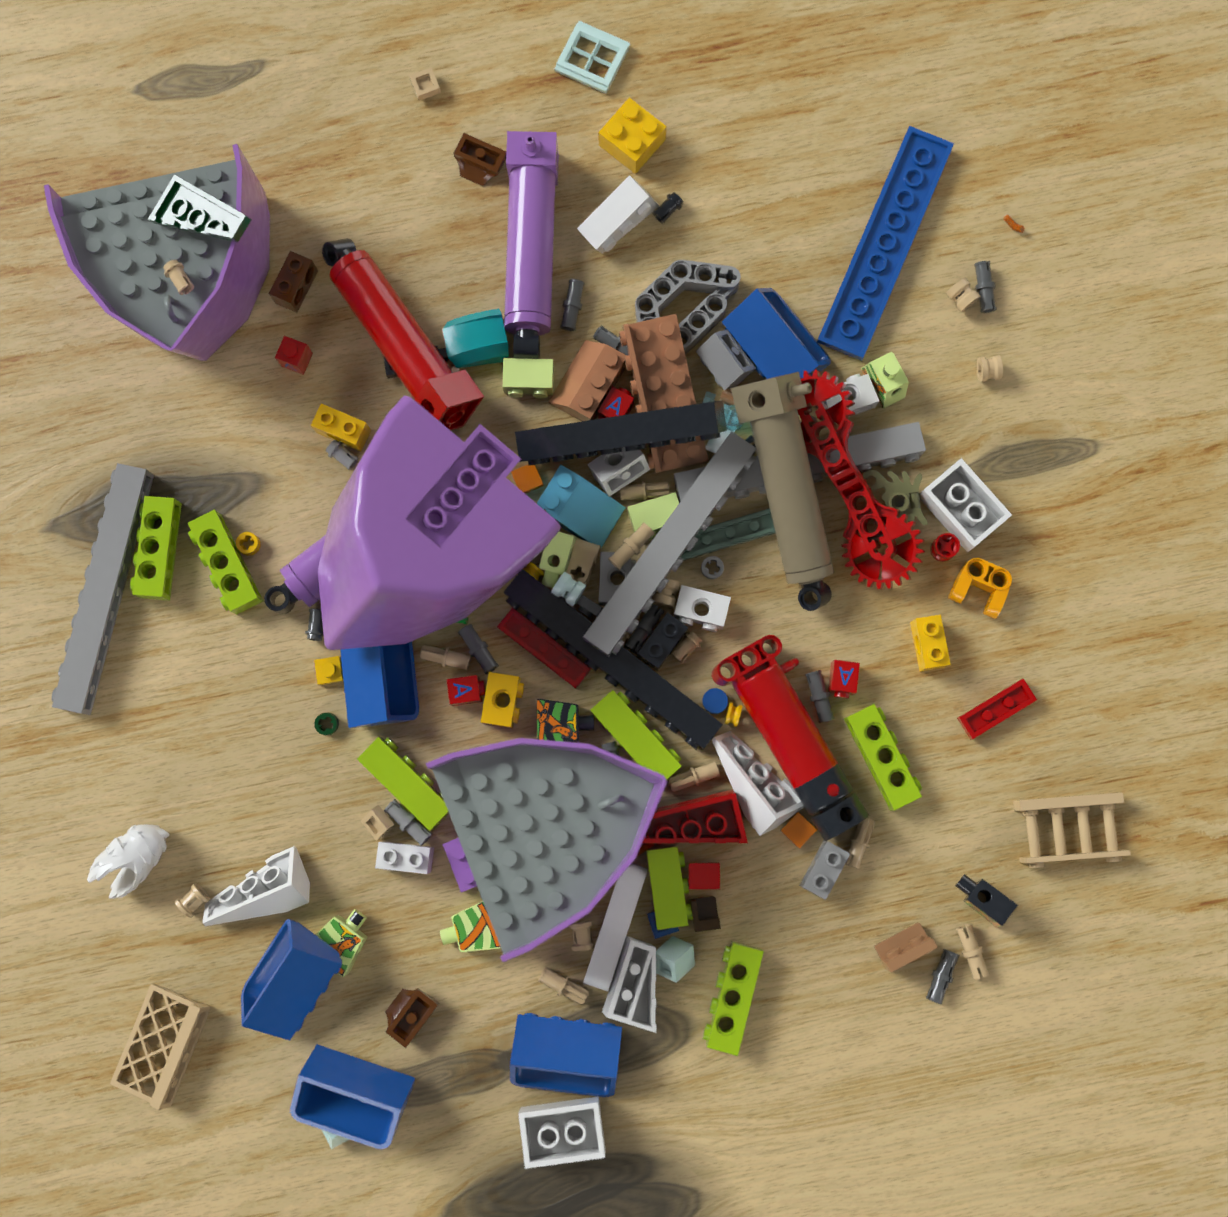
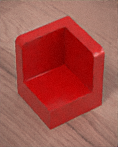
M689 863V890L720 889V863Z

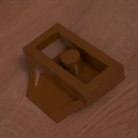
M463 133L453 154L459 165L460 176L480 186H484L492 177L499 174L506 161L507 151Z
M402 988L385 1011L388 1019V1027L385 1033L407 1048L439 1003L419 988L415 990Z

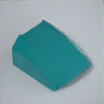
M500 309L477 312L450 320L442 329L448 358L456 368L503 362V358H508L509 356L508 341Z

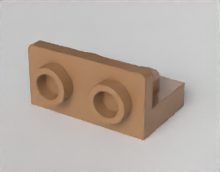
M915 923L874 946L885 969L891 973L938 948L933 938L926 935L920 923Z

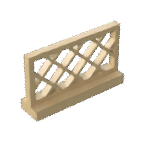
M155 983L151 984L110 1084L151 1103L150 1106L157 1110L171 1107L211 1006L205 1003H197ZM156 992L163 995L166 1006L158 1010L155 1009L153 1003ZM182 1003L188 1006L185 1017L178 1020L173 1006ZM168 1009L172 1023L161 1027L157 1014ZM152 1017L156 1031L145 1035L143 1023L145 1019ZM174 1027L177 1037L174 1043L167 1045L163 1031ZM157 1034L162 1048L151 1053L147 1039ZM141 1042L146 1056L135 1060L132 1050L135 1044ZM163 1052L166 1064L164 1068L157 1071L153 1056ZM147 1059L151 1074L141 1078L137 1063ZM131 1067L135 1081L127 1084L120 1079L124 1069ZM153 1077L156 1085L153 1095L146 1093L143 1081Z

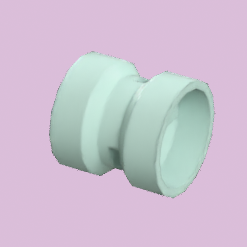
M564 572L556 582L551 593L557 597H564L568 604L574 606L587 585L580 581H574L570 574Z

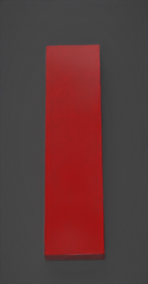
M513 607L497 626L499 630L575 689L591 671L590 667Z

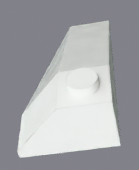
M731 731L712 739L734 792H736L737 800L744 816L760 836L777 828L804 808L790 782L785 778L782 781L771 772L773 767L767 762L763 765L754 757L753 750Z
M293 846L272 855L265 860L267 865L256 873L251 870L245 875L246 879L236 887L230 885L209 902L205 903L203 924L210 926L279 914L309 903L310 881L297 848Z

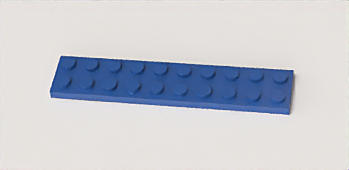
M909 126L817 343L860 361L863 360L954 143Z

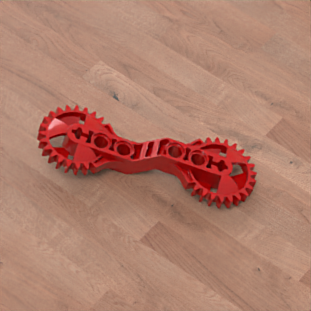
M816 369L812 376L805 370L803 378L800 377L801 383H809L812 391L811 393L804 394L807 407L797 409V412L802 420L800 425L807 453L816 456L822 462L826 473L843 497L849 510L848 524L843 533V537L849 540V542L841 544V547L848 549V552L844 553L842 557L850 559L845 564V567L854 568L850 574L851 576L860 574L859 583L868 579L867 587H872L876 582L877 589H882L884 583L888 589H892L893 581L898 586H901L902 577L906 580H911L909 571L918 572L914 564L923 563L917 556L918 554L925 553V550L918 548V545L925 541L916 537L922 531L912 529L916 524L915 521L906 523L907 514H903L899 518L898 509L887 507L877 501L869 485L855 465L848 451V438L854 426V423L848 420V416L855 415V412L849 410V407L853 406L855 402L847 400L852 393L849 390L843 391L846 384L844 382L837 384L839 378L835 375L829 380L830 373L827 371L820 377V372ZM840 395L842 400L832 407L828 408L824 401ZM813 406L818 408L815 414L822 421L818 422L814 416L810 415ZM827 427L830 432L826 440L822 441L819 433L823 428ZM834 450H839V461L832 463L830 461V454ZM864 496L867 500V506L863 510H858L856 501ZM871 519H875L878 523V528L873 533L867 530V523ZM908 533L911 534L912 538L897 545L896 538ZM878 537L882 544L888 545V548L885 549L886 554L878 552L881 545L878 540H872V538ZM869 552L872 558L858 564L856 563V558ZM896 554L910 563L907 568L893 560ZM882 563V580H879Z

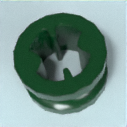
M321 713L316 717L314 726L319 734L331 735L338 729L339 720L332 713ZM330 717L332 719L330 723H333V727L327 728L324 731L321 728L323 725H320L322 719L327 720Z

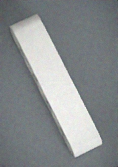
M631 863L617 879L584 978V984L608 992L647 874V868Z

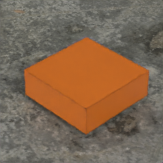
M527 464L511 471L517 487L525 494L544 486L535 465L528 466Z
M797 812L780 831L800 849L817 829Z

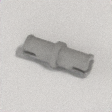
M396 799L391 801L384 809V812L400 825L399 829L410 834L420 846L425 844L432 836V833L416 820L413 814H410L402 807Z

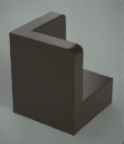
M714 896L690 899L695 932L721 929L716 898Z

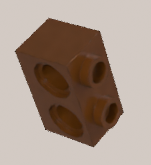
M293 251L289 252L268 293L275 304L295 313L298 312L318 273L314 262Z

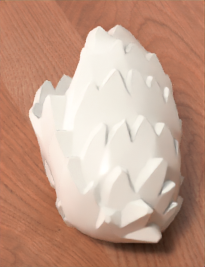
M133 825L125 835L115 838L95 858L87 881L89 883L94 880L99 881L109 872L121 868V871L110 887L112 890L109 898L114 899L126 896L135 890L139 883L146 879L152 868L157 865L167 847L165 838L170 834L161 829L159 825Z

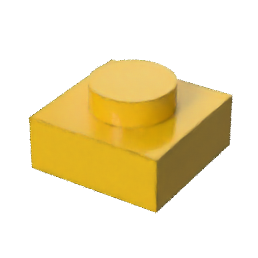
M340 656L314 660L317 685L344 682Z

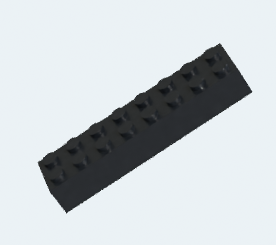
M713 401L516 431L515 437L518 456L521 458L519 462L528 461V466L548 463L551 457L552 462L574 459L573 454H576L577 459L598 455V450H600L601 455L622 452L621 447H625L626 452L646 448V443H650V448L671 445L670 440L674 439L675 444L696 441L695 436H700L701 441L720 438V432L727 431L723 401Z

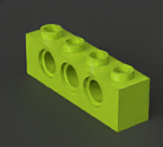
M144 496V503L140 505L141 527L137 529L136 534L137 541L139 542L138 552H135L133 563L136 567L135 576L131 578L130 588L133 591L132 595L136 597L170 601L182 505L175 498ZM161 518V526L154 529V522ZM159 543L158 551L151 554L152 545ZM155 567L156 574L154 577L148 578V571Z
M214 509L188 522L191 529L188 532L189 537L194 545L198 544L201 553H199L200 560L205 567H209L212 573L209 578L216 589H220L222 594L220 601L225 610H230V612L237 615L263 602L222 514ZM217 536L218 541L216 545L209 547L208 542L210 538ZM223 558H228V565L223 569H219V562ZM233 580H238V588L230 591V583Z
M875 704L844 718L889 810L895 811L921 798L922 796L919 792L922 790L921 784L915 776H911L908 770L910 764L905 754L899 753L896 747L898 740L892 730L888 731L884 723L886 717L880 707L876 708ZM873 726L878 730L879 735L876 740L868 738V727ZM882 749L890 753V760L886 764L882 763L878 756ZM894 772L899 773L902 777V783L898 787L894 786L890 780Z
M731 941L730 947L725 946L722 961L726 962L724 973L719 972L716 987L720 989L718 997L712 998L709 1013L713 1014L711 1024L706 1023L703 1033V1039L707 1040V1048L738 1056L764 953L762 949ZM737 964L745 966L746 969L744 976L741 978H735L731 973L732 968ZM731 990L739 993V999L734 1004H729L725 1001L726 993ZM725 1016L733 1019L732 1026L727 1030L721 1029L718 1025L719 1020Z

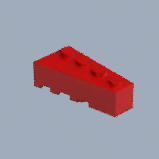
M728 790L656 808L642 843H748L736 792Z

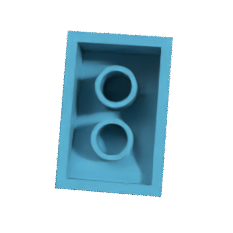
M561 464L537 502L542 509H546L548 514L560 524L561 528L584 541L600 545L601 548L625 510V507Z

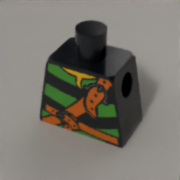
M537 699V740L575 743L579 742V731L594 730V715H579L578 704Z
M964 874L955 885L967 895L963 901L996 928L1002 927L1018 906L984 879L976 883ZM979 892L986 895L985 903L978 899Z

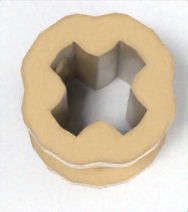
M196 883L191 886L192 889L182 899L175 901L177 908L189 918L194 916V911L204 902L207 903L211 900L208 893Z
M592 921L576 922L569 925L573 933L574 945L572 946V951L595 948L591 940L590 927L592 926Z

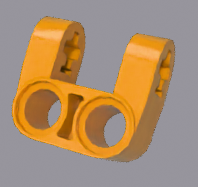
M972 558L959 571L948 599L961 604L969 586H975L990 593L983 614L996 619L1007 598L1012 583V576L1009 571L981 558ZM970 565L976 566L979 569L978 577L970 574ZM994 575L1002 579V587H998L993 583Z

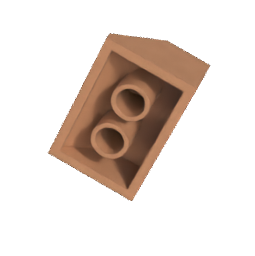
M585 340L548 403L580 421L595 420L598 416V410L612 386L615 387L626 368L624 356L627 355L607 344Z

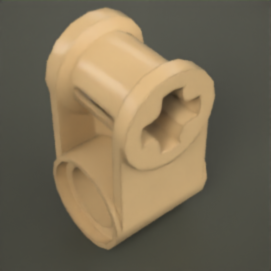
M576 539L566 573L570 574L574 580L573 574L577 575L578 571L582 572L584 578L579 577L578 581L588 585L597 563L601 546Z

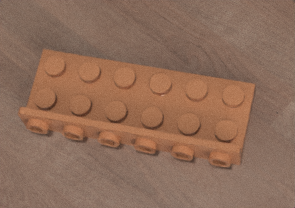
M673 314L633 324H623V331H619L621 345L626 346L628 356H624L627 371L632 370L634 380L630 381L633 396L637 395L639 405L635 406L636 413L696 404L677 315ZM695 436L696 441L675 444L674 439L670 440L671 445L650 448V443H646L649 445L650 454L646 455L649 468H654V472L658 473L708 461L704 440L701 441L700 436Z

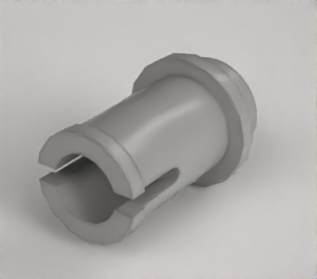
M333 440L326 449V452L329 453L328 456L330 458L334 457L348 470H351L359 458L343 447L341 441Z

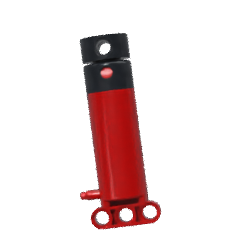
M767 635L722 660L713 668L712 679L719 686H727L729 684L733 686L809 815L817 813L811 819L823 840L827 841L866 819L869 814L856 792L850 794L853 791L852 785L785 675L799 665V660L794 658L779 665L775 657L782 650L781 640L775 635ZM764 643L772 647V654L765 652L763 648ZM742 655H746L751 659V666L743 663ZM721 667H725L730 671V678H725L721 674Z

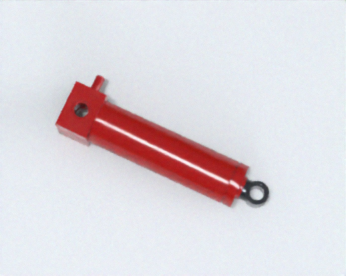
M348 238L325 242L322 247V255L325 263L332 267L329 274L330 280L413 399L450 431L464 427L485 397L467 371L452 372L368 252L356 250L354 242Z

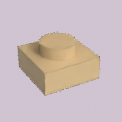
M431 67L409 75L419 101L441 93Z
M379 805L371 809L361 820V823L376 841L383 837L394 825Z

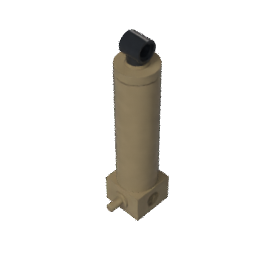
M799 372L734 387L731 388L739 424L750 422L787 583H799L801 585L798 601L803 609L814 611L831 600L832 591L823 582V579L832 575L834 569L797 409L807 407L804 394L811 393L812 387L809 383L802 384ZM812 592L817 595V600L813 597Z

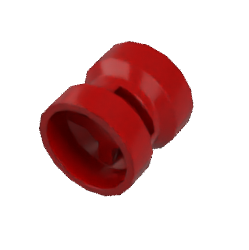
M943 533L932 542L930 553L935 560L946 562L959 552L960 541L954 534Z

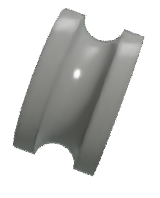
M716 556L707 557L701 565L702 574L708 579L720 577L724 570L723 562ZM711 561L717 562L716 567L720 568L718 573L714 571V575L709 574V569L705 568V565L707 563L711 564Z

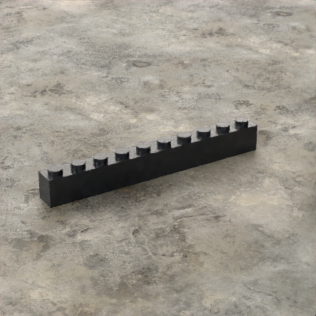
M524 569L516 575L503 593L507 597L505 602L515 610L519 607L527 612L525 617L536 626L538 623L545 626L547 629L544 632L555 641L558 638L566 643L564 648L574 656H577L579 653L586 658L584 663L596 672L600 669L606 674L604 679L614 687H617L618 684L626 690L624 694L635 703L639 700L645 704L644 710L655 719L658 716L666 721L664 726L671 732L677 734L679 731L687 738L684 741L693 749L697 750L700 747L703 750L723 725L623 646L616 655L612 653L607 657L586 642L583 636L593 623L560 597L551 593V590Z

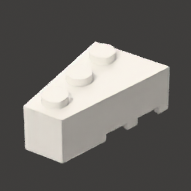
M629 175L577 229L597 251L603 254L605 251H610L619 239L660 205Z
M626 936L602 1012L607 1018L656 1033V947L652 944Z

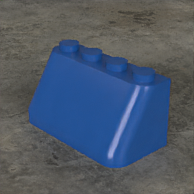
M756 288L722 321L726 327L725 330L730 332L733 338L740 344L747 357L751 358L755 363L756 371L767 379L799 372L800 377L803 378L805 370L812 376L815 369L821 372L831 363L826 352L782 297L772 288Z
M412 641L407 644L340 650L348 728L415 720L418 717L419 700Z
M287 919L243 987L241 994L242 1027L290 1041L295 1032L302 1028L307 1014L314 1010L316 1001L321 993L326 992L332 976L339 972L342 965L339 952L299 922Z
M533 1013L518 1014L510 1060V1082L513 1085L524 1088L611 1097L615 1094L622 1027L608 1022L594 1024L584 1019L569 1021L559 1016L545 1018Z
M316 1044L298 1075L290 1113L298 1122L376 1149H385L390 1146L413 1089L415 1077Z

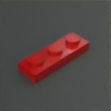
M1023 678L957 719L970 740L1037 701V698Z

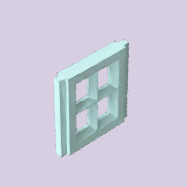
M578 21L556 63L554 71L606 94L628 52L630 43ZM581 36L597 43L592 54L576 48ZM601 45L617 52L612 63L596 56ZM573 51L589 58L584 69L568 63ZM593 60L609 67L604 78L588 71Z

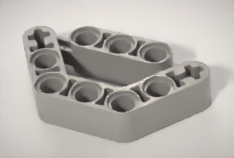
M689 260L673 262L637 297L635 301L636 323L659 318V314L684 290L709 293L710 295L679 324L681 337L687 341L683 345L685 354H687L724 318L727 307L726 300L735 294L739 288L741 279L739 270L732 266ZM678 271H682L686 274V276L683 278H678L674 274ZM705 274L711 279L702 281L699 279V276ZM716 276L719 277L718 283L715 282ZM726 279H731V284L726 283ZM666 288L669 290V293L662 295L657 290ZM644 304H648L652 307V309L650 311L645 312L642 311L640 307ZM717 304L721 307V310L712 311L709 306ZM694 321H701L704 326L702 328H695L692 323Z

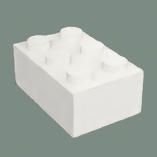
M962 458L919 494L920 500L942 525L958 538L960 545L967 553L1012 516Z
M599 1096L520 1108L518 1114L525 1169L605 1158L606 1149Z

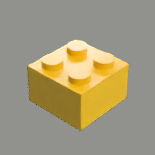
M629 97L598 132L599 146L636 174L666 140L667 126Z

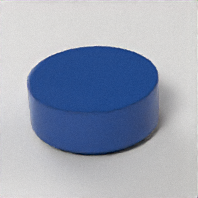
M712 688L704 694L702 704L707 712L719 714L727 707L728 698L721 689Z

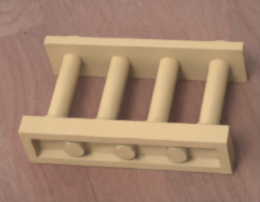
M1123 792L1013 801L1014 811H1022L1023 816H1026L1030 857H1019L1020 863H1028L1029 868L1045 867L1044 862L1106 857V862L1122 861V856L1131 855L1130 850H1118L1113 809H1116L1115 804L1124 803ZM1091 805H1099L1100 810H1103L1107 851L1092 852L1088 811H1090ZM1064 807H1074V812H1077L1082 853L1067 854L1062 818V813H1065ZM1038 809H1048V814L1052 816L1056 855L1041 856L1036 815H1039Z

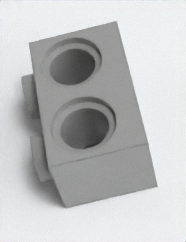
M823 840L799 886L826 900L850 853L829 841Z

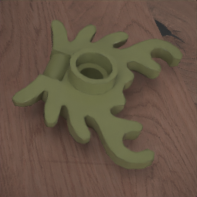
M869 470L863 474L865 480L869 476L876 478V483L871 486V490L885 488L886 492L882 495L885 506L898 509L899 518L903 514H907V521L910 522L915 521V516H917L923 525L928 524L920 506L919 487L922 480L921 473L916 476L913 485H911L910 477L906 471L902 472L903 483L892 471L888 472V476L892 478L893 482L887 481L876 470ZM878 537L872 538V540L880 541Z

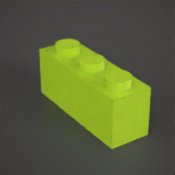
M678 847L647 851L657 930L689 926L688 920H693L691 904L685 903L684 894L689 893L687 878H682L681 868L685 867L684 853L678 852Z

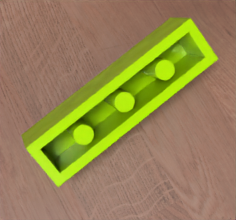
M612 690L590 710L591 713L638 765L662 774L667 780L681 767L679 764L680 756L672 748L667 750L661 744L664 741L663 737L655 729L650 731L644 725L647 722L645 717L638 710L633 712L627 706L630 701L621 691L616 694Z
M378 737L357 760L429 831H433L449 815L441 792L438 793L432 787L435 783L425 773L420 775L414 769L417 765L407 755L402 758L396 752L399 747L387 737L384 740Z

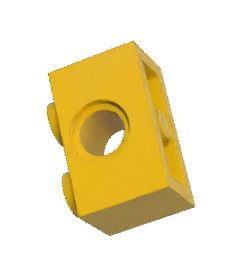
M322 403L310 425L317 434L337 442L341 441L343 445L360 452L371 432L366 422Z
M941 614L916 618L911 621L910 626L919 672L945 668L951 665Z
M489 672L481 716L482 724L512 729L514 723L518 724L520 708H516L517 700L523 697L524 683H520L521 678L519 676ZM502 694H507L510 697L509 705L504 708L498 707L497 698Z

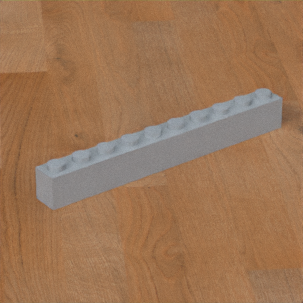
M919 422L849 436L848 451L860 473L871 470V467L881 465V468L891 467L896 464L895 462L905 460V463L915 462L926 451ZM834 450L830 454V461L832 463L839 461V450ZM807 453L814 483L823 480L822 477H826L828 474L822 462L816 456ZM755 456L757 459L749 470L744 468L739 475L742 478L741 482L734 491L729 489L725 495L726 498L735 496V499H742L750 496L751 492L759 491L760 494L766 493L758 456ZM705 467L674 474L679 503Z
M730 432L585 633L583 639L607 657L612 653L616 655L625 643L622 641V638L627 632L631 634L639 624L637 617L642 611L647 613L654 603V600L651 599L656 591L662 592L669 582L666 577L670 571L676 572L684 561L681 556L687 549L690 552L699 540L696 538L698 532L701 529L705 531L711 524L713 518L710 516L715 509L721 510L728 499L725 497L729 489L733 491L742 480L739 476L744 468L749 470L757 458L754 456L756 448L734 432Z
M117 463L116 470H113L110 482L112 485L110 492L104 500V515L98 522L99 533L97 541L93 543L91 548V563L85 570L86 582L84 589L80 591L78 596L79 608L77 614L72 619L71 626L73 630L71 637L65 645L66 656L64 663L59 667L58 676L60 678L58 686L52 693V707L91 715L137 542V529L141 527L140 505L144 503V496H149L154 475L146 469Z

